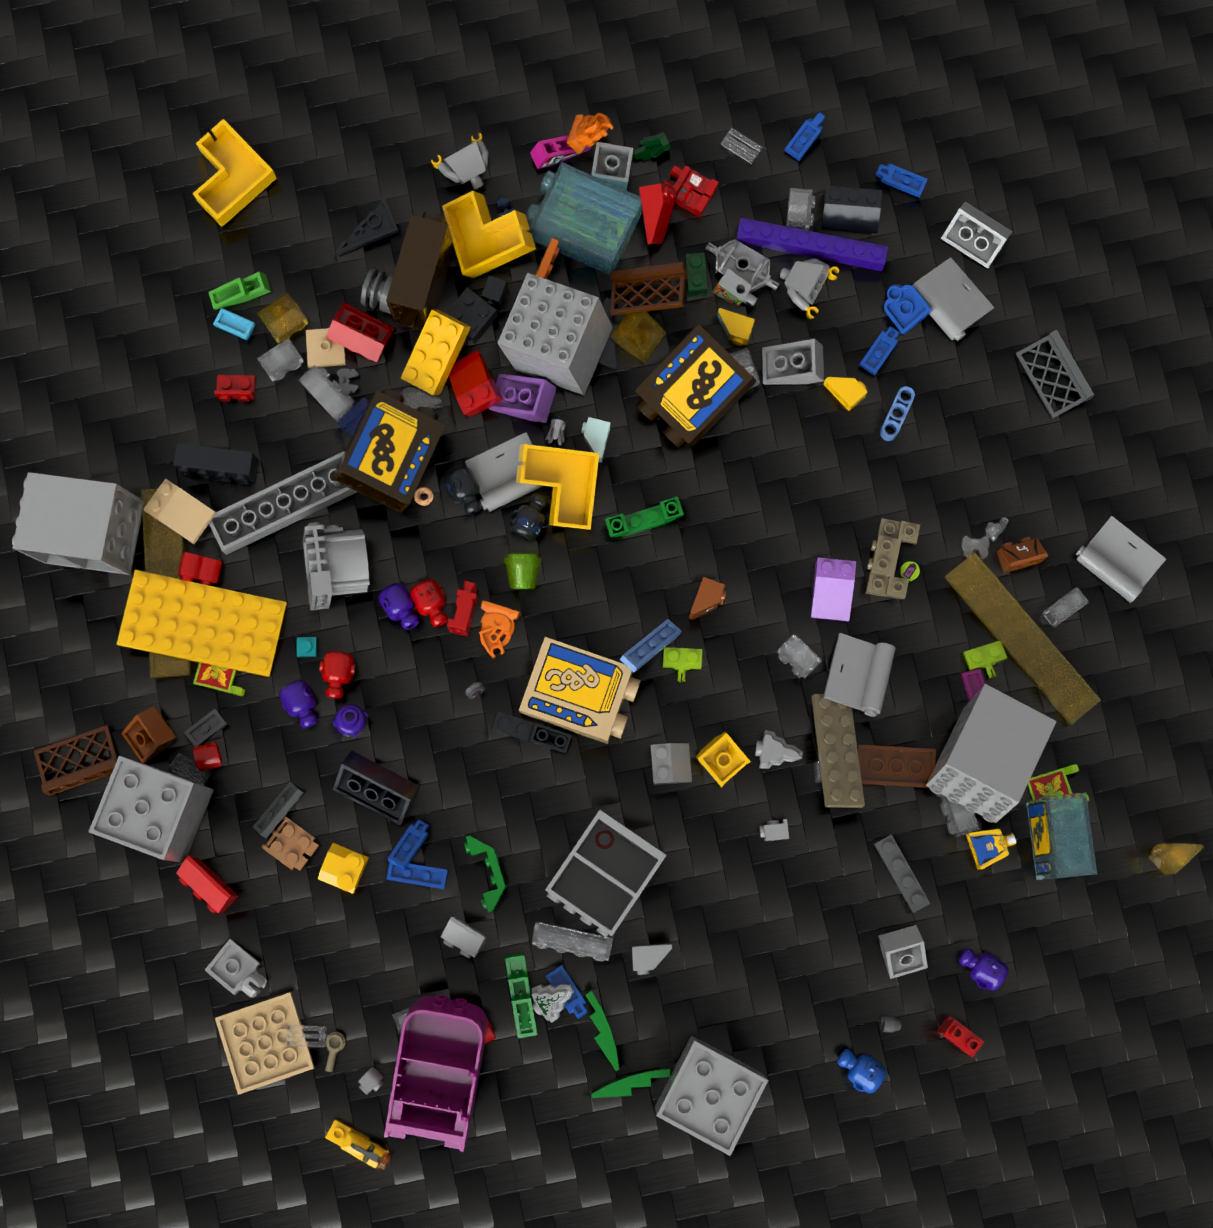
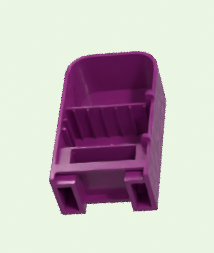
M436 995L435 997L424 996L412 1004L402 1025L384 1137L388 1138L391 1136L405 1139L407 1134L445 1141L444 1147L459 1149L460 1152H464L471 1127L488 1028L486 1014L479 1006L467 1003V1000L461 998L450 1000L445 995Z

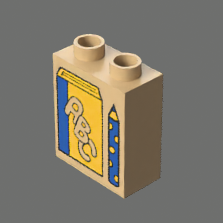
M545 637L519 711L522 715L608 744L611 736L621 739L628 716L619 714L624 699L634 702L641 680L633 678V671L623 663Z

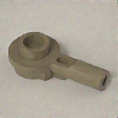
M332 1032L326 1038V1046L329 1050L325 1068L327 1072H333L337 1052L342 1050L346 1044V1039L340 1032Z

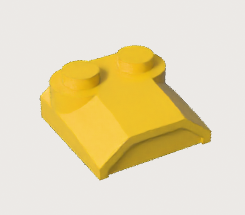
M726 732L716 736L696 756L699 763L708 771L720 787H723L730 778L746 764L750 763V760Z
M332 843L320 869L318 879L354 894L369 857Z

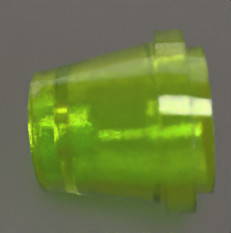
M507 554V557L503 558V563L506 564L510 588L535 589L542 558L538 557V554Z

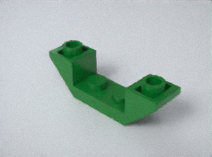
M677 496L661 501L658 506L626 516L622 513L606 518L605 522L610 537H620L665 525L684 514Z
M467 836V841L464 842L466 852L471 853V856L487 852V856H484L487 867H491L493 874L490 875L493 886L497 885L498 889L483 893L484 898H481L483 909H487L488 913L494 911L506 888L505 880L496 850L471 836Z

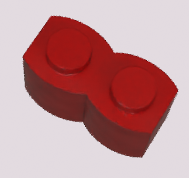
M184 552L181 555L177 576L182 577L181 580L189 582L197 580L200 581V584L215 585L218 582L222 561Z

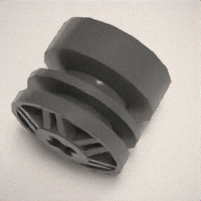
M371 268L363 283L361 305L368 307L370 304V308L375 309L380 302V311L391 314L386 299L394 274L390 273L386 279L385 271L381 270L379 272L378 269Z

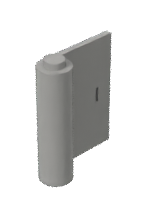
M951 257L912 285L917 288L933 309L929 315L952 341L962 339L966 335L964 331L969 326L994 309L993 305Z
M526 432L465 461L467 467L473 471L479 484L482 496L480 503L484 510L493 511L543 487L541 485L516 483L517 467L522 465V462H518L520 444L532 445Z
M1113 516L1108 519L1086 547L1082 545L1076 552L1078 556L1076 560L1130 603L1136 599L1145 584L1166 560L1165 557Z
M839 633L823 698L864 711L868 716L875 717L876 714H880L896 648L887 643H877L874 645Z

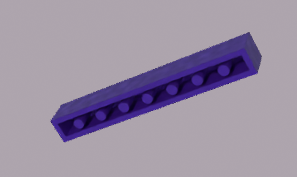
M746 218L740 219L736 239L745 245L877 271L883 270L888 246Z

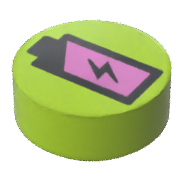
M906 562L900 568L902 579L913 581L919 576V566L914 562Z

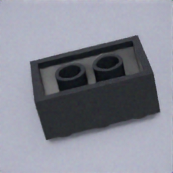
M826 186L821 229L877 234L882 190Z

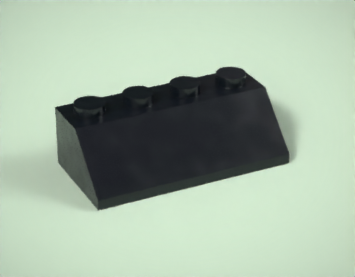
M351 751L341 764L333 791L401 826L416 798L420 786Z

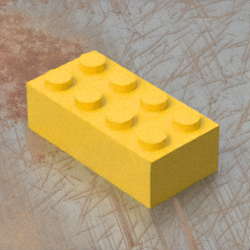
M431 310L401 379L431 395H440L471 326L440 310Z

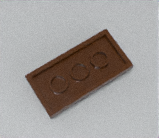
M857 745L862 784L929 788L926 784L936 765V749Z

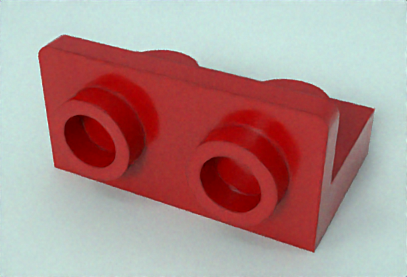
M217 375V390H214V395L220 401L238 399V401L248 402L250 399H255L256 377L255 375Z

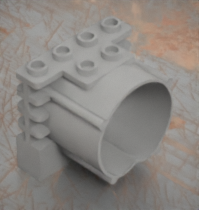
M318 522L309 523L308 526L304 527L303 547L310 611L329 609L332 595L367 592L370 583L363 530L343 531V527L339 528L338 525L327 526V529H325L324 525H320Z

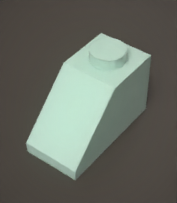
M588 417L587 423H583L581 433H584V440L591 452L599 453L598 462H602L611 422Z

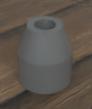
M882 1016L880 1022L881 1031L889 1033L899 1031L901 1029V1020L891 1016Z

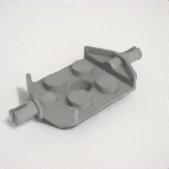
M736 239L727 242L722 247L719 246V248L710 242L706 246V250L716 256L715 273L719 272L724 275L727 269H730L752 286L749 293L764 285L777 290L780 283L772 280L769 275L770 259ZM740 260L747 261L748 266L746 268H740L738 266V262Z

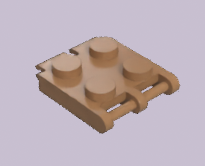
M285 816L282 818L283 821L280 826L272 832L271 838L261 848L291 870L296 868L301 871L308 861L304 854L312 856L319 845L314 842L316 839L314 836Z

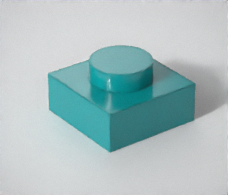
M297 637V657H317V638Z

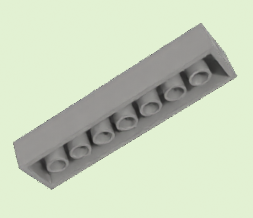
M345 451L216 512L209 525L222 552L228 555L357 493V491L332 479Z

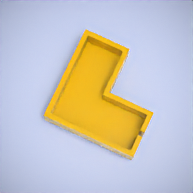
M224 119L211 129L217 139L215 142L212 136L207 133L196 143L200 152L217 168L218 172L193 193L197 202L221 227L277 179L274 171Z
M471 191L442 206L462 275L471 278L478 277L536 249L532 234L527 232L530 230L524 213L514 210L492 221L484 195L475 191Z
M520 444L518 462H522V465L517 467L516 483L553 487L549 525L591 530L599 453Z

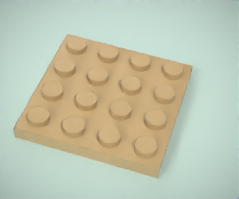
M292 992L215 1018L238 1095L315 1068Z

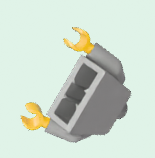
M478 133L479 139L475 140L471 136L472 143L447 158L442 160L441 156L437 155L439 161L435 163L431 160L433 166L439 169L445 177L456 183L461 182L463 184L470 181L474 190L483 186L484 183L479 174L486 171L488 150L482 141L481 133Z
M810 259L803 262L797 261L791 270L783 268L780 278L786 280L785 286L791 300L801 310L807 311L806 316L809 319H814L810 314V310L818 314V309L810 307L809 304L813 305L827 277L832 281L837 279V276L833 275L832 272L838 274L839 268H829L828 264L818 259Z

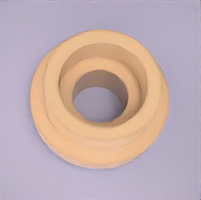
M420 487L414 494L415 501L421 506L429 505L433 501V492L428 487ZM427 494L428 497L427 499L423 500L421 499V495Z

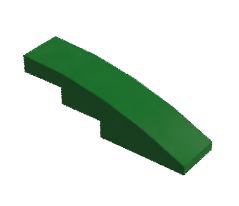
M525 954L505 956L518 1038L536 1036L537 1027Z
M591 990L585 996L596 1011L590 1015V1018L600 1032L594 1036V1039L615 1071H618L620 1069L611 1027L603 1008Z
M670 1067L647 1070L622 1077L593 1091L592 1098L632 1096L631 1088L650 1087L651 1078L670 1077Z

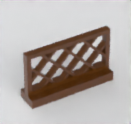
M683 262L611 271V316L684 307L685 280L688 279V271ZM680 280V283L675 287L670 285L671 282ZM662 282L663 284L657 290L652 287L655 283ZM637 285H645L639 292L634 290ZM627 287L621 294L617 293V288ZM666 287L670 288L671 291L665 297L660 294ZM650 289L653 293L647 299L644 298L642 295ZM632 291L635 296L627 301L625 297ZM676 293L679 296V301L670 302L669 299ZM657 296L662 299L657 304L651 303ZM639 298L644 301L640 306H633ZM621 300L626 303L622 308L616 309V305Z
M108 725L34 751L42 780L41 788L43 793L48 796L111 775L118 759ZM105 732L106 739L104 743L96 742L95 739L98 734ZM86 739L89 741L86 749L83 751L77 748L80 740ZM93 743L101 746L96 756L88 753ZM63 746L71 747L66 757L58 754ZM107 749L111 752L112 758L104 761L100 757L103 751ZM75 750L83 753L78 763L70 760ZM46 752L53 754L48 764L42 762L41 754ZM86 755L94 758L91 766L88 767L81 765ZM57 756L64 759L60 769L51 766ZM68 762L76 765L73 772L69 774L63 772ZM49 769L57 771L54 779L47 781L46 774Z

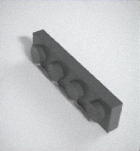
M892 834L874 843L911 912L914 913L929 905V900Z

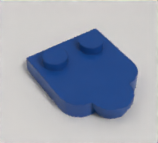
M894 284L887 291L888 299L884 304V310L903 335L908 333L933 311L917 288L912 285L901 286Z

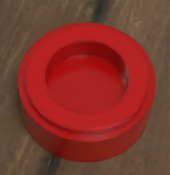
M609 830L600 831L595 836V843L601 849H608L614 843V835ZM601 834H608L610 836L609 844L602 845L599 842V836Z

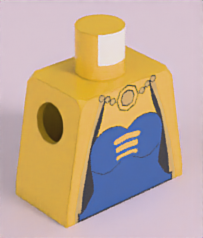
M1000 829L966 834L978 870L984 869L1008 856L1007 847L1016 844L1013 833L1003 836Z

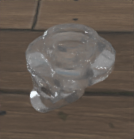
M1002 517L999 523L989 522L985 528L987 537L995 541L998 535L1004 531L1009 520Z

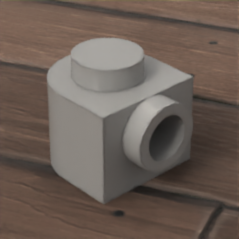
M372 1066L358 1081L361 1084L359 1088L366 1095L372 1089L377 1091L384 1083L382 1081L384 1076Z

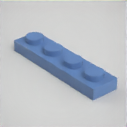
M667 619L623 654L620 660L633 672H636L675 640L682 631Z

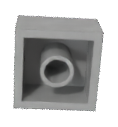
M597 142L590 185L626 191L633 148Z

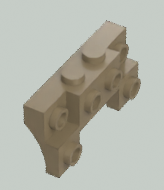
M884 518L880 520L877 539H873L871 551H874L873 558H869L867 569L870 572L865 591L866 594L905 599L909 580L894 577L901 542L916 544L920 529L919 524L906 521L898 522Z

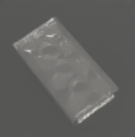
M535 922L532 944L541 949L552 948L560 953H574L578 957H593L597 961H609L613 938Z

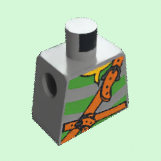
M727 269L712 291L736 307H739L743 302L752 308L758 299L749 293L752 286L730 269Z

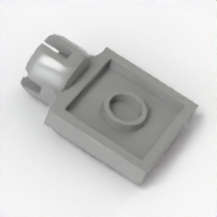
M232 939L227 941L205 969L207 973L234 995L239 991H243L249 997H256L261 992L258 988H264L267 983L266 978L257 970L261 963Z

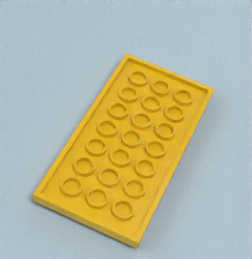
M135 570L117 645L270 677L287 602Z

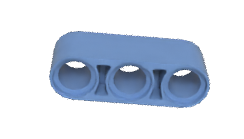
M906 386L898 391L880 430L882 439L892 441L897 436L915 397L912 388ZM907 394L910 400L905 401L900 395ZM893 411H900L902 417H895ZM885 428H893L894 434H888Z

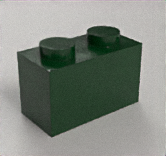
M705 253L686 254L685 266L688 271V297L707 296Z

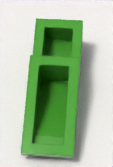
M257 272L244 279L239 277L208 293L213 309L217 310L255 299L272 291L267 275Z

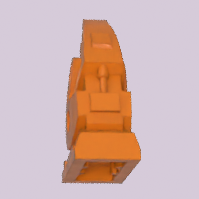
M597 113L595 116L576 115L566 143L579 155L585 146H593L600 138L606 137L608 135L606 133L607 129L610 128L612 130L614 126L610 119L602 113Z
M483 600L481 609L485 613L481 619L480 640L491 657L495 658V649H500L501 655L505 653L503 647L509 643L515 630L514 621L518 620L521 614L518 611Z

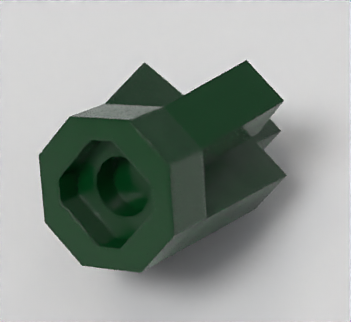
M664 132L644 137L643 140H640V148L633 150L632 156L636 160L646 161L671 149Z

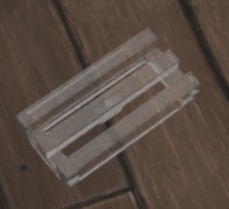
M733 128L730 129L721 142L722 146L751 164L762 150L760 145ZM731 135L735 136L736 138H738L739 140L743 141L744 143H746V144L749 145L750 147L754 148L756 151L754 152L753 150L749 149L748 147H746V146H745L744 144H742L741 142H738L737 140H735L734 138H732Z
M288 1025L287 1046L326 1047V1026ZM292 1030L319 1031V1034L292 1033ZM292 1038L319 1039V1042L292 1041Z

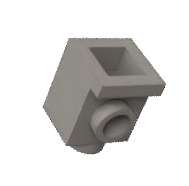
M783 819L781 824H779V820L767 821V825L759 826L760 837H764V842L789 839L787 819Z

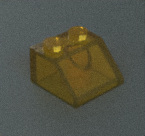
M288 293L257 313L277 343L286 341L290 335L296 331H301L309 323Z
M647 312L626 314L610 337L621 348L645 363L666 335V332Z
M1158 844L1151 850L1153 854L1149 856V859L1164 875L1176 874L1204 847L1201 844Z

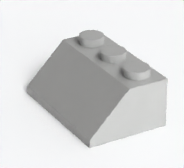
M965 201L941 239L984 267L989 268L1013 231Z

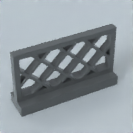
M1057 330L1016 353L1052 419L1093 398L1094 393ZM1046 341L1052 347L1050 354L1039 351L1040 345ZM1026 352L1035 353L1033 363L1026 362L1022 355ZM1038 354L1049 357L1046 367L1035 364ZM1051 358L1060 361L1059 370L1048 368ZM1034 367L1045 370L1042 379L1034 378L1032 374ZM1047 371L1058 373L1055 383L1044 380ZM1060 374L1069 377V386L1057 384ZM1043 383L1054 386L1051 396L1043 394L1041 390ZM1056 387L1067 389L1065 399L1054 397ZM1069 390L1077 392L1081 399L1075 402L1067 400ZM1052 399L1064 402L1062 409L1055 413L1051 408Z

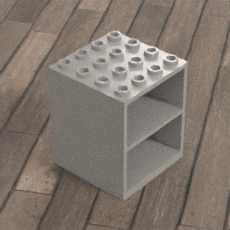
M527 273L499 338L498 345L517 372L537 379H545L553 385L585 395L613 327L599 297Z
M28 472L27 478L24 480L25 489L23 497L20 499L21 508L16 519L17 528L12 538V548L44 564L130 575L145 501L115 483Z
M984 684L963 708L926 786L932 792L948 797L949 801L965 806V809L969 812L982 815L986 821L996 823L1020 802L1057 721Z
M119 756L89 833L162 860L184 862L190 852L214 789L144 763Z
M599 810L545 891L548 892L547 897L554 902H563L565 904L563 908L570 913L575 914L577 912L582 915L580 920L587 925L595 924L598 927L596 931L603 936H613L666 857V854ZM604 830L612 832L614 843L610 848L601 849L596 845L595 836L598 832ZM601 834L599 842L602 845L609 844L610 836L608 834Z
M691 1035L655 1105L656 1116L731 1156L768 1079L762 1072Z

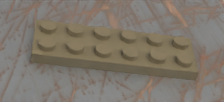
M814 694L812 696L825 807L862 808L865 806L852 707L823 698L824 694Z

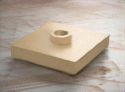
M329 328L306 330L308 368L346 365L345 347L326 338Z

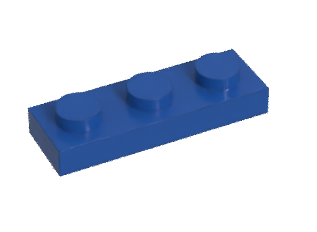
M389 862L386 880L445 889L448 870L410 863L403 870Z

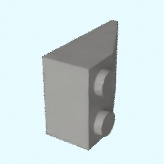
M816 339L763 347V384H810L823 382V345Z

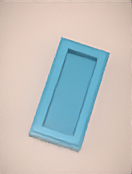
M223 308L220 309L213 323L214 326L247 341L256 325L254 322Z

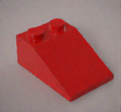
M663 183L639 187L647 243L654 245L663 244L674 207V199L676 198L675 189L672 185Z
M479 350L454 363L449 378L456 400L464 415L472 418L503 400Z

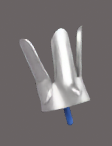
M558 416V419L551 420V428L545 440L548 439V444H551L553 439L556 440L558 438V444L561 446L562 441L565 443L564 431L566 422L560 420V416Z

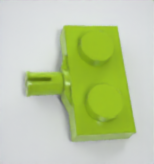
M1001 640L963 653L969 671L986 668L989 679L997 677L993 666L1007 659Z
M664 648L663 668L678 670V682H681V674L682 682L686 681L687 670H701L702 649Z

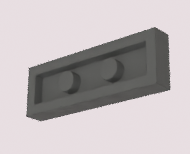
M289 782L255 823L253 828L261 836L267 838L282 818L287 815L291 807L299 800L303 792L292 782Z

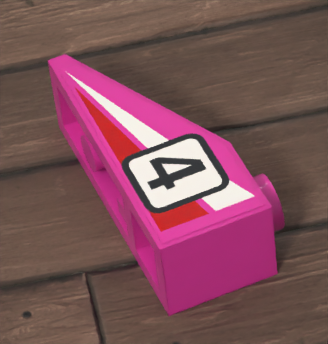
M569 135L538 141L530 152L537 169L556 165L578 155L566 143ZM585 146L582 153L589 151L591 146Z

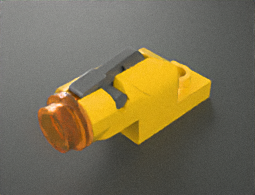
M337 1119L334 1120L325 1137L341 1146L342 1150L378 1170L379 1168L384 1170L391 1158L387 1150L372 1142L369 1137Z

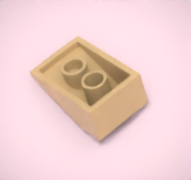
M166 478L143 509L193 544H195L216 514L215 511Z

